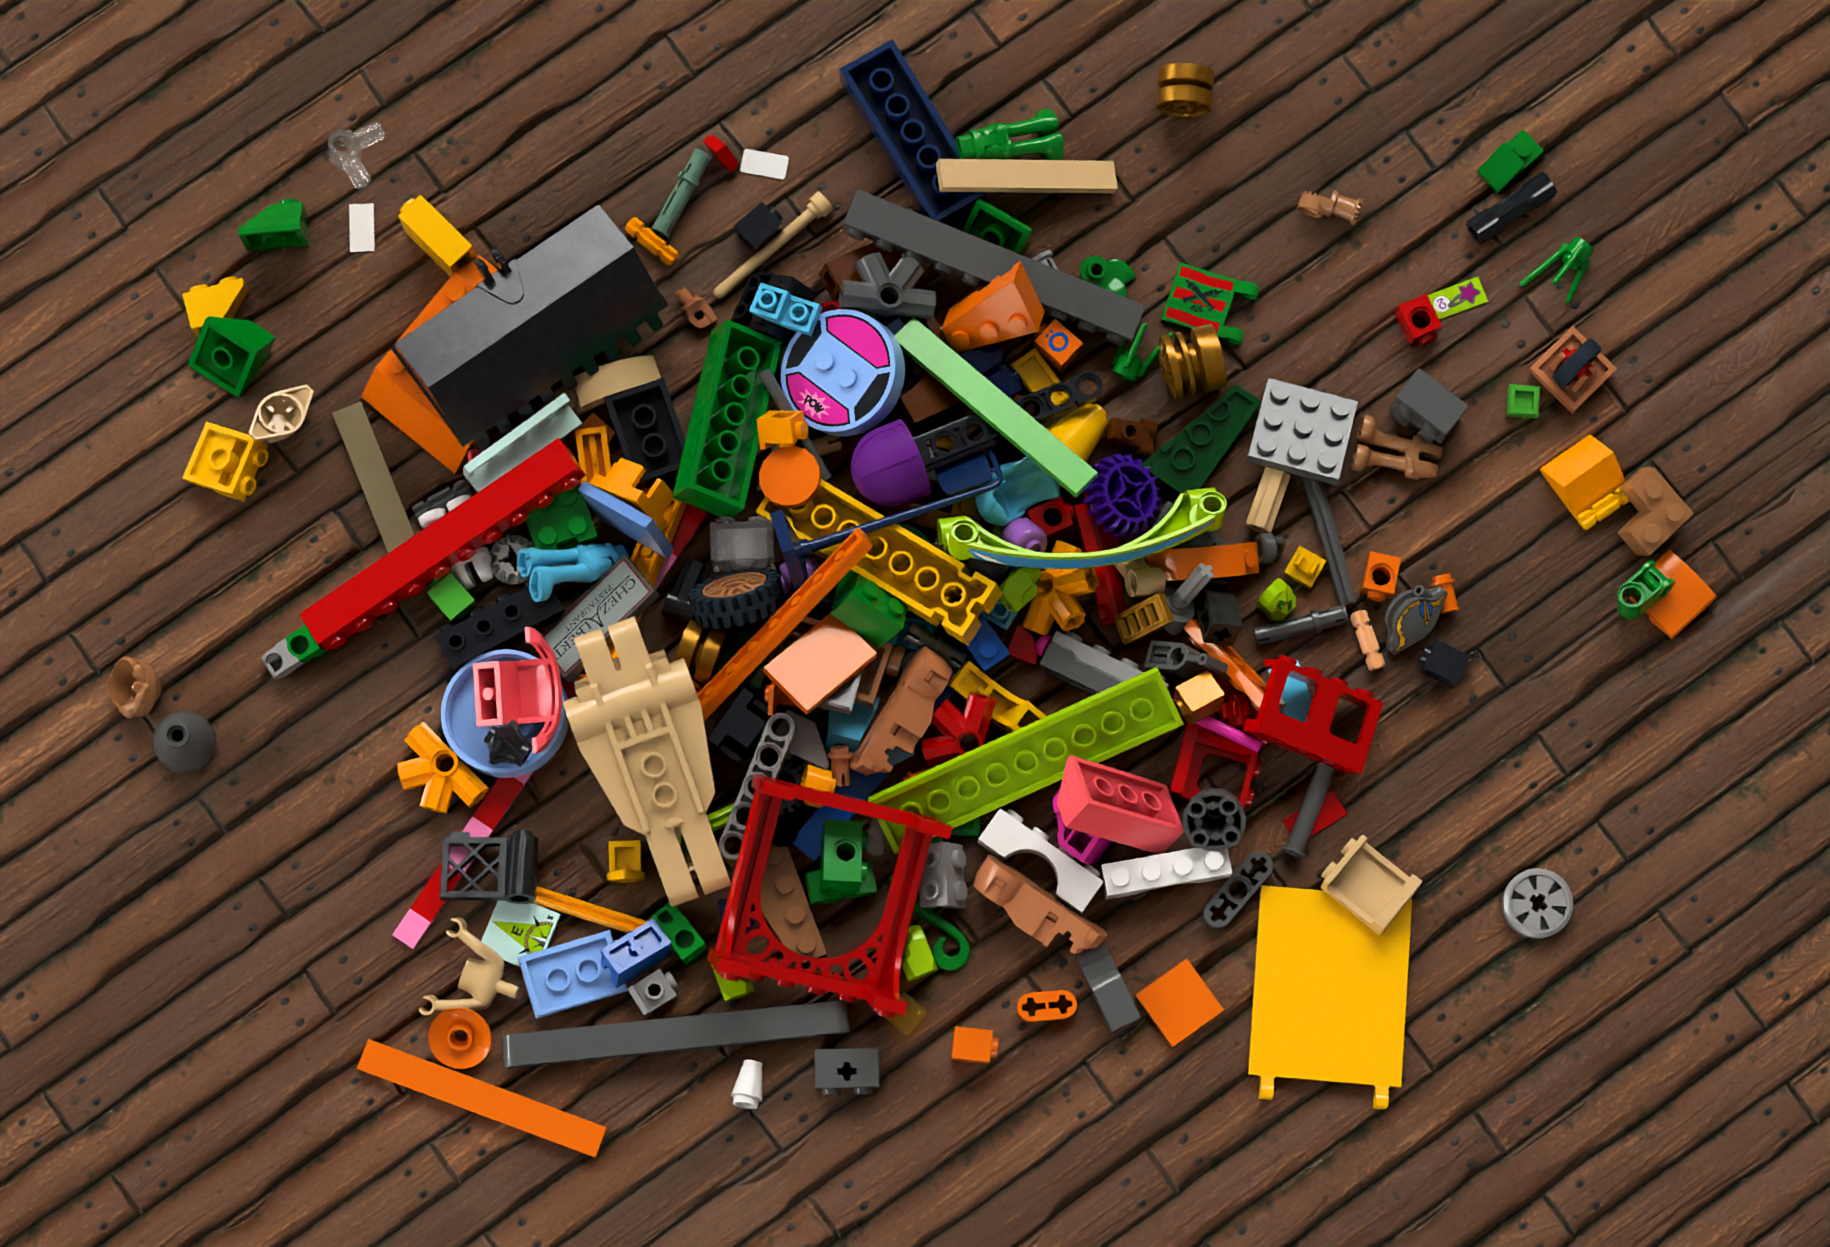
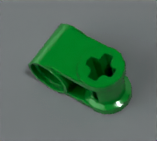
M1654 560L1644 564L1634 576L1619 588L1616 607L1622 617L1626 619L1638 618L1654 603L1664 598L1674 587L1676 582L1672 578L1668 579L1659 571ZM1626 597H1635L1639 602L1631 605L1627 604L1624 599Z

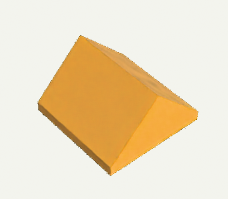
M1591 434L1539 469L1575 519L1586 509H1592V505L1608 494H1613L1617 488L1626 482L1614 452Z

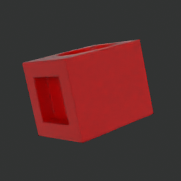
M1427 293L1398 305L1395 311V315L1410 346L1418 342L1420 346H1424L1437 339L1436 335L1440 332L1442 325ZM1412 318H1424L1427 322V327L1417 328L1414 326Z
M1061 496L1026 512V518L1032 520L1045 532L1047 541L1072 531L1073 521L1076 520L1071 504L1069 502L1064 504ZM1048 513H1056L1061 518V522L1056 526H1050L1044 521V516Z

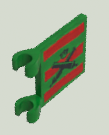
M1180 263L1161 321L1189 330L1212 324L1219 339L1239 346L1243 340V331L1235 327L1224 326L1234 295L1237 294L1253 301L1258 295V285Z

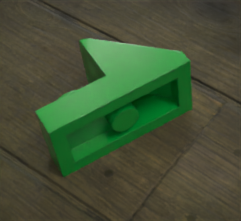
M1522 129L1507 144L1505 142L1501 144L1477 172L1499 193L1537 160L1544 150Z

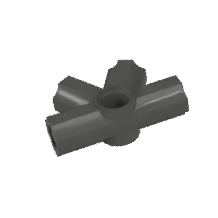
M880 252L871 253L855 263V268L862 282L843 280L839 293L840 308L874 312L882 318L899 315L931 320L934 316L936 306L935 291L913 288L925 270L912 257L903 255L892 271L889 272ZM881 295L890 296L894 304L883 302Z

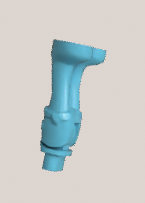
M595 543L577 544L575 548L566 550L524 548L518 552L517 566L522 577H530L529 590L532 599L535 602H541L551 596L555 584L567 581H596L624 555L629 557L623 545L612 546L610 543H604V545ZM573 563V565L571 566L548 567L558 564Z

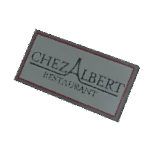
M624 555L542 634L556 656L561 676L569 683L584 670L574 641L575 637L601 628L609 646L612 643V639L607 627L608 625L633 616L637 619L660 597L628 556Z

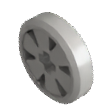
M1528 869L1516 875L1506 886L1502 897V910L1507 923L1514 931L1527 938L1543 939L1558 933L1566 926L1573 911V897L1569 886L1558 874L1547 869ZM1539 895L1543 898L1542 904L1545 906V909H1538L1536 912L1531 909L1533 903L1529 900L1531 897L1536 899Z

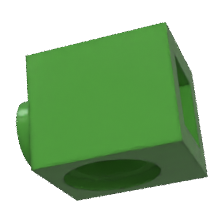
M451 572L440 579H434L429 585L431 589L426 592L450 622L456 621L458 623L478 606L473 597Z

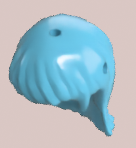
M1026 456L1022 460L999 465L1003 473L1001 485L996 489L975 496L978 512L987 523L995 526H1005L1011 521L1021 518L1026 510L1034 504L1047 499L1058 498L1061 493L1059 483ZM995 471L991 472V482L977 486L976 488L994 483L997 479Z

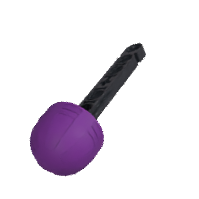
M1083 372L1068 378L1066 383L1058 382L1013 401L1021 408L1027 403L1036 404L1040 409V413L1033 418L1037 422L1042 423L1069 412L1075 404L1077 408L1094 402L1101 395L1103 384L1099 375L1094 372ZM1084 380H1091L1096 384L1097 390L1091 395L1084 394L1080 390V383ZM1061 391L1068 396L1069 401L1064 406H1056L1051 401V395L1054 392ZM975 412L912 437L905 423L898 419L870 431L859 441L851 461L852 478L857 489L869 501L885 507L903 506L931 494L927 472L996 445L995 441L1005 437ZM969 426H977L982 430L983 436L979 440L972 441L965 436V430ZM943 437L951 439L954 443V448L949 452H941L936 447L938 439ZM928 443H930L931 452L935 456L934 458H931L930 449L926 445Z

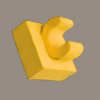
M1299 545L1283 574L1311 589L1326 560Z

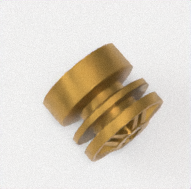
M1212 324L1192 328L1190 331L1191 343L1186 344L1181 332H1175L1174 334L1175 347H1173L1169 335L1159 337V361L1162 375L1175 400L1183 398V383L1189 396L1195 395V380H1200L1206 392L1227 387V374L1223 353Z

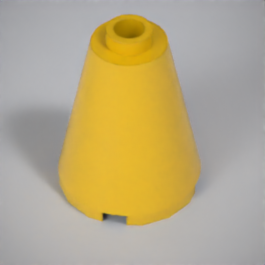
M1089 403L1074 410L1046 429L1082 460L1087 462L1108 426L1107 413L1100 405Z

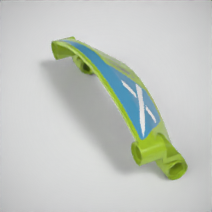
M1214 487L1186 490L1185 493H1180L1168 514L1147 533L1120 547L1096 552L1043 553L1025 549L989 533L967 516L937 519V536L944 552L947 553L949 551L950 555L958 560L974 558L1011 566L1044 569L1094 568L1146 557L1184 543L1206 531L1218 530L1224 520L1227 500Z

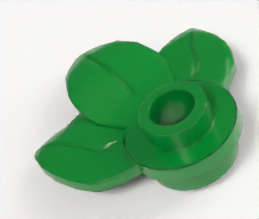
M1092 255L1085 258L1079 267V274L1082 280L1127 298L1124 284L1132 281L1135 278V273L1125 262L1118 259L1106 261L1100 256ZM1092 265L1100 269L1098 276L1091 272Z

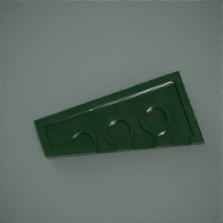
M1235 384L1171 441L1169 440L1151 458L1142 463V467H1151L1149 471L1150 476L1158 477L1157 480L1178 495L1185 493L1186 490L1201 489L1262 401Z

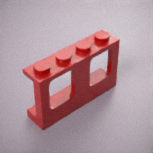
M1279 655L1278 659H1265L1263 665L1272 670L1257 718L1246 719L1243 731L1316 762L1329 765L1340 772L1362 774L1384 702L1372 698L1373 693L1368 690L1348 688V682L1342 679L1322 677L1323 672L1321 670L1308 666L1301 668L1296 665L1297 661L1293 658ZM1288 676L1316 687L1307 718L1304 722L1284 715L1278 709ZM1339 698L1367 708L1357 742L1354 744L1334 736L1330 732V726Z
M1213 677L1225 695L1246 694L1233 687L1230 681ZM1213 713V714H1211V715H1209V716L1212 717V718H1214L1215 713ZM1187 721L1169 789L1170 795L1190 801L1192 797L1202 791L1197 786L1202 762L1206 755H1213L1245 765L1246 771L1240 795L1237 799L1243 805V809L1245 806L1250 808L1255 789L1250 788L1252 776L1258 777L1262 764V759L1257 758L1258 753L1196 723L1190 726ZM1253 736V737H1255V738H1257V739L1263 741L1262 747H1266V744H1267V741H1266V740H1263V739H1261V738H1258V737H1256V736Z

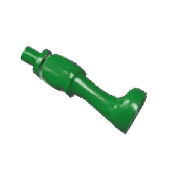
M1049 108L1037 111L1034 118L1008 124L1001 122L991 123L990 126L978 130H969L967 135L956 136L955 138L960 159L1008 160L1025 155L1041 154L1044 160H1063L1064 154L1063 136L1061 133H1055L1059 126L1058 119ZM1029 134L1042 136L1018 142H1011L1010 140L1012 137Z

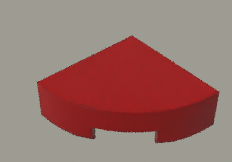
M711 134L703 140V143L713 156L729 172L732 173L739 167L738 161L725 143Z
M1017 625L1008 647L1010 657L1035 667L1037 660L1036 643L1025 628Z

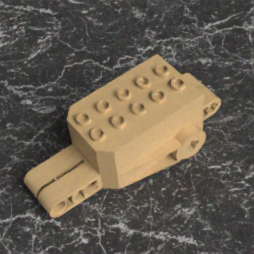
M633 616L607 626L618 655L616 658L612 659L601 628L574 638L587 677L575 681L577 696L563 701V705L580 752L624 826L646 836L671 907L699 897L690 873L692 870H696L704 895L731 886V881L706 815V811L714 797L715 788L702 708L684 658L669 663L664 649L648 654L636 618ZM680 836L684 837L692 862L688 864L678 840Z

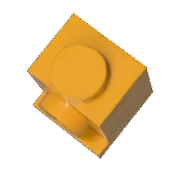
M770 410L756 419L760 449H767L775 443L780 448L792 447L796 445V441L805 440L808 436V424L804 419V411Z

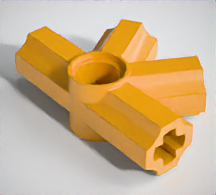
M1056 540L1051 553H1081L1082 549ZM1044 569L1040 575L1041 580L1037 584V595L1032 599L1021 627L1046 636L1049 634L1055 619L1061 629L1066 632L1077 629L1085 622L1084 617L1086 613L1075 597L1096 591V588L1099 586V578L1095 569Z
M425 722L415 726L408 733L404 741L415 751L419 758L397 763V770L404 790L426 785L420 807L447 814L453 792L469 808L485 797L489 790L486 784ZM448 757L453 758L454 765L452 769L447 772H441V761Z

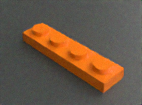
M1190 619L1183 629L1190 635L1189 640L1197 648L1204 650L1208 655L1228 665L1226 674L1231 678L1230 683L1241 692H1245L1251 699V705L1259 711L1267 683L1231 646L1204 643L1199 620ZM1280 699L1278 706L1280 712L1287 705L1282 699Z

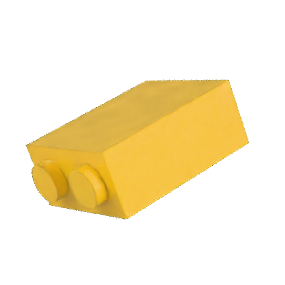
M421 195L415 200L413 198L409 199L401 207V213L398 217L405 233L450 277L455 271L476 257L473 246Z

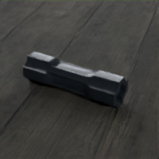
M1541 172L1506 198L1467 220L1466 227L1474 240L1481 245L1499 233L1505 226L1556 196V187L1549 176Z

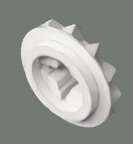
M506 535L504 538L496 541L489 551L492 557V572L503 583L520 584L530 579V577H522L518 566H516L517 571H515L509 562L501 561L509 557V548L511 547L515 554L518 555L520 549L535 548V546L521 535Z

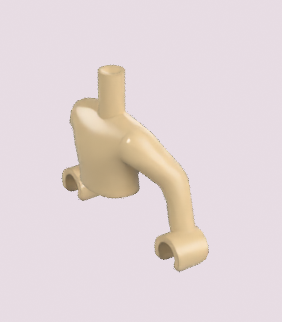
M460 917L450 919L457 922L460 929L458 933L446 930L447 935L458 937L476 954L485 959L478 960L469 957L458 983V989L468 992L473 998L438 1000L434 995H427L423 998L431 1001L432 1009L419 1008V1012L423 1015H430L436 1011H444L454 1007L468 1008L473 1011L487 1009L490 1007L497 992L515 999L520 987L501 980L505 966L502 957L468 932L464 919Z

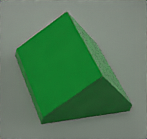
M980 198L976 201L962 230L1020 255L1023 254L1030 243L1032 228Z

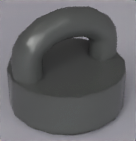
M1270 532L1259 533L1254 540L1258 545L1260 564L1274 563L1276 557L1281 555L1286 547L1284 538L1280 536L1274 537Z

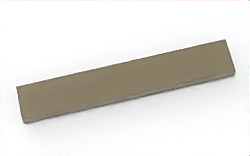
M360 401L332 412L387 552L390 553L415 536L363 404Z

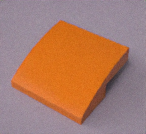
M1669 549L1656 561V568L1668 579L1672 578L1676 583L1664 598L1654 603L1645 612L1649 615V619L1653 624L1673 639L1709 606L1717 596L1683 560ZM1628 597L1635 604L1639 602L1635 597Z

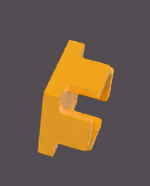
M624 458L619 459L617 463L615 462L605 477L595 473L589 484L600 488L653 518L662 532L665 530L668 523L663 518V513L673 499V492L664 480L657 478L650 489H636V485L646 470L642 465Z

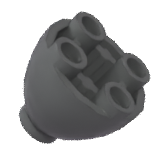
M185 710L173 712L163 718L154 731L152 741L154 753L162 765L174 772H198L209 762L214 754L216 733L208 720L196 712ZM182 731L184 734L183 739L175 742L173 740L175 737L174 733Z
M1209 788L1200 791L1190 799L1184 809L1182 824L1186 836L1194 847L1209 851H1221L1239 843L1245 831L1246 815L1243 805L1234 794L1225 789ZM1216 808L1220 810L1217 814L1210 811V809L1216 810Z

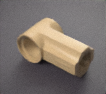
M1143 558L1113 564L1125 578V587L1129 596H1151L1160 592L1164 593L1166 580L1162 568L1150 567Z

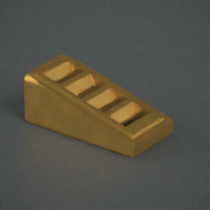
M1160 592L1119 613L1114 617V622L1122 643L1128 645L1143 641L1174 622V618L1165 594Z

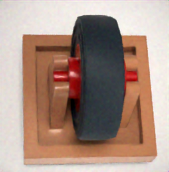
M1572 326L1528 371L1573 414L1617 368L1601 353L1602 348L1591 338L1587 340Z

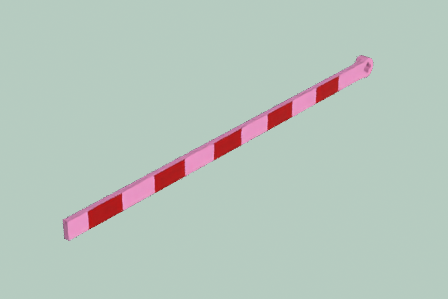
M689 504L686 505L671 542L674 551L663 562L653 587L655 590L658 589L709 512ZM576 678L570 683L566 680L562 683L568 699L577 696L575 691ZM533 772L518 777L498 778L462 832H469L470 837H490ZM452 846L450 849V858L457 865L470 854L464 846ZM475 858L462 869L465 873L467 872ZM442 862L392 934L412 949L419 943L447 901L440 899ZM449 864V872H450V871H451L452 869H454V868ZM459 873L448 882V891H454L463 878Z

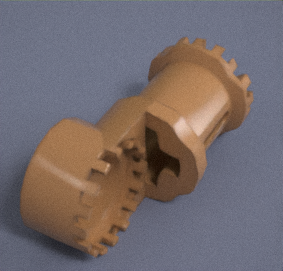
M1336 190L1333 191L1331 199L1321 196V194L1317 195L1315 192L1313 195H1311L1312 192L1310 191L1309 194H1307L1308 191L1302 193L1297 207L1299 212L1315 218H1322L1323 216L1330 218L1333 215L1349 220L1350 224L1355 226L1358 217L1356 213L1359 214L1357 209L1360 210L1363 199L1358 198L1354 200L1339 195V192Z

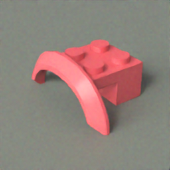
M525 627L526 643L534 646L541 657L540 659L473 663L476 726H505L511 720L517 721L518 724L545 722L541 732L532 738L533 754L544 751L549 746L559 726L562 710V685L559 667L553 650L540 632L535 628Z

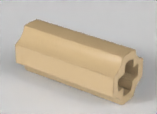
M1265 467L1245 523L1246 527L1259 533H1271L1291 477L1290 474Z

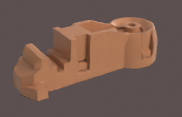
M925 646L920 648L911 657L890 698L858 750L854 751L849 759L851 769L866 776L877 772L888 773L891 772L893 766L887 762L889 755L885 754L886 749L893 750L897 747L910 754L914 752L917 742L923 737L931 724L934 703L947 686L952 674V668L942 656Z
M988 855L976 872L973 883L974 887L985 897L1003 907L1018 928L1042 942L1046 947L1058 932L1064 935L1068 931L1071 933L1069 940L1073 942L1070 952L1077 954L1081 953L1083 949L1098 948L1108 935L1102 927L1083 917L1029 880L1016 868L996 856Z

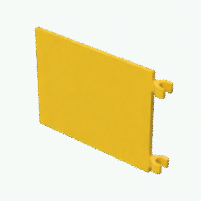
M1260 886L1248 1075L1260 1077L1258 1099L1272 1100L1274 1078L1279 1077L1372 1085L1375 1088L1373 1109L1386 1110L1388 1108L1389 1087L1401 1088L1412 898L1379 936L1323 890Z

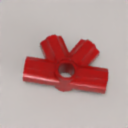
M970 692L964 714L948 698L941 702L933 710L931 722L943 734L921 739L922 751L927 766L947 762L984 745L996 699L985 694ZM973 735L978 739L979 745L975 748H968L963 744L962 737Z

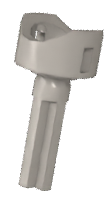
M1200 563L1178 589L1174 587L1165 588L1164 594L1174 618V622L1164 627L1170 635L1180 633L1186 623L1194 617L1195 607L1192 601L1213 578L1214 574L1211 572L1213 567L1211 565L1205 566L1203 563Z

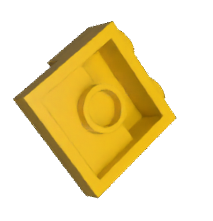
M206 422L182 479L211 489L220 495L244 502L246 496L253 494L255 491V475L258 468L263 467L267 463L268 451L266 449L268 445L263 441H255L248 434Z

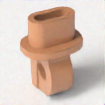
M685 286L674 293L682 303L679 307L680 311L685 310L687 319L693 326L704 328L718 320L710 306L697 294L692 296ZM699 310L703 313L701 319L695 317V313Z

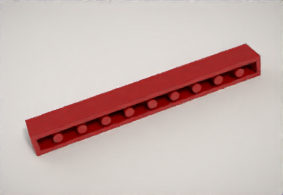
M557 438L299 615L319 646L327 651L337 649L344 645L347 641L346 638L356 631L361 632L369 628L373 620L381 614H388L398 607V603L406 597L419 594L423 591L424 585L431 580L440 579L450 572V568L459 561L463 562L472 558L476 554V550L484 544H491L497 541L502 536V532L509 527L518 526L525 522L531 511L536 508L542 509L547 507L554 501V497L562 491H569L575 488L580 483V479L585 477L586 474L568 446L560 438Z

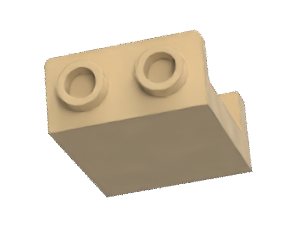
M1362 834L1357 841L1351 838L1340 852L1344 857L1338 864L1332 861L1324 870L1321 877L1325 880L1320 888L1380 936L1416 893L1423 881L1414 874L1410 877L1371 847L1366 842L1367 837Z

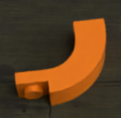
M1257 542L1215 546L1170 548L1147 556V564L1150 567L1162 568L1166 581L1186 580L1200 563H1203L1205 566L1209 564L1213 567L1211 571L1214 574L1213 578L1259 573Z

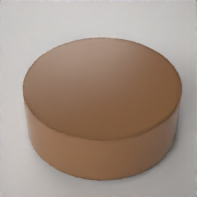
M899 645L893 647L886 668L887 675L898 677L907 648Z

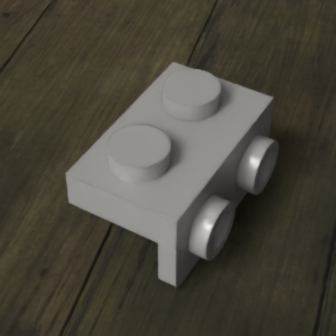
M949 842L930 844L919 888L920 907L966 908L965 899L968 895V889L964 879L966 855L963 851V845Z

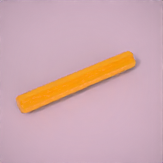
M536 886V899L532 902L625 933H629L648 922Z

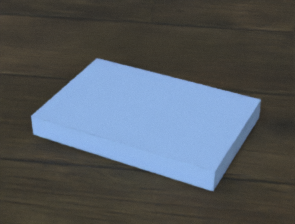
M610 930L518 957L535 1019L628 991L626 983L616 989L611 982L612 974L608 968L604 970L601 965L602 954L600 950L613 943Z

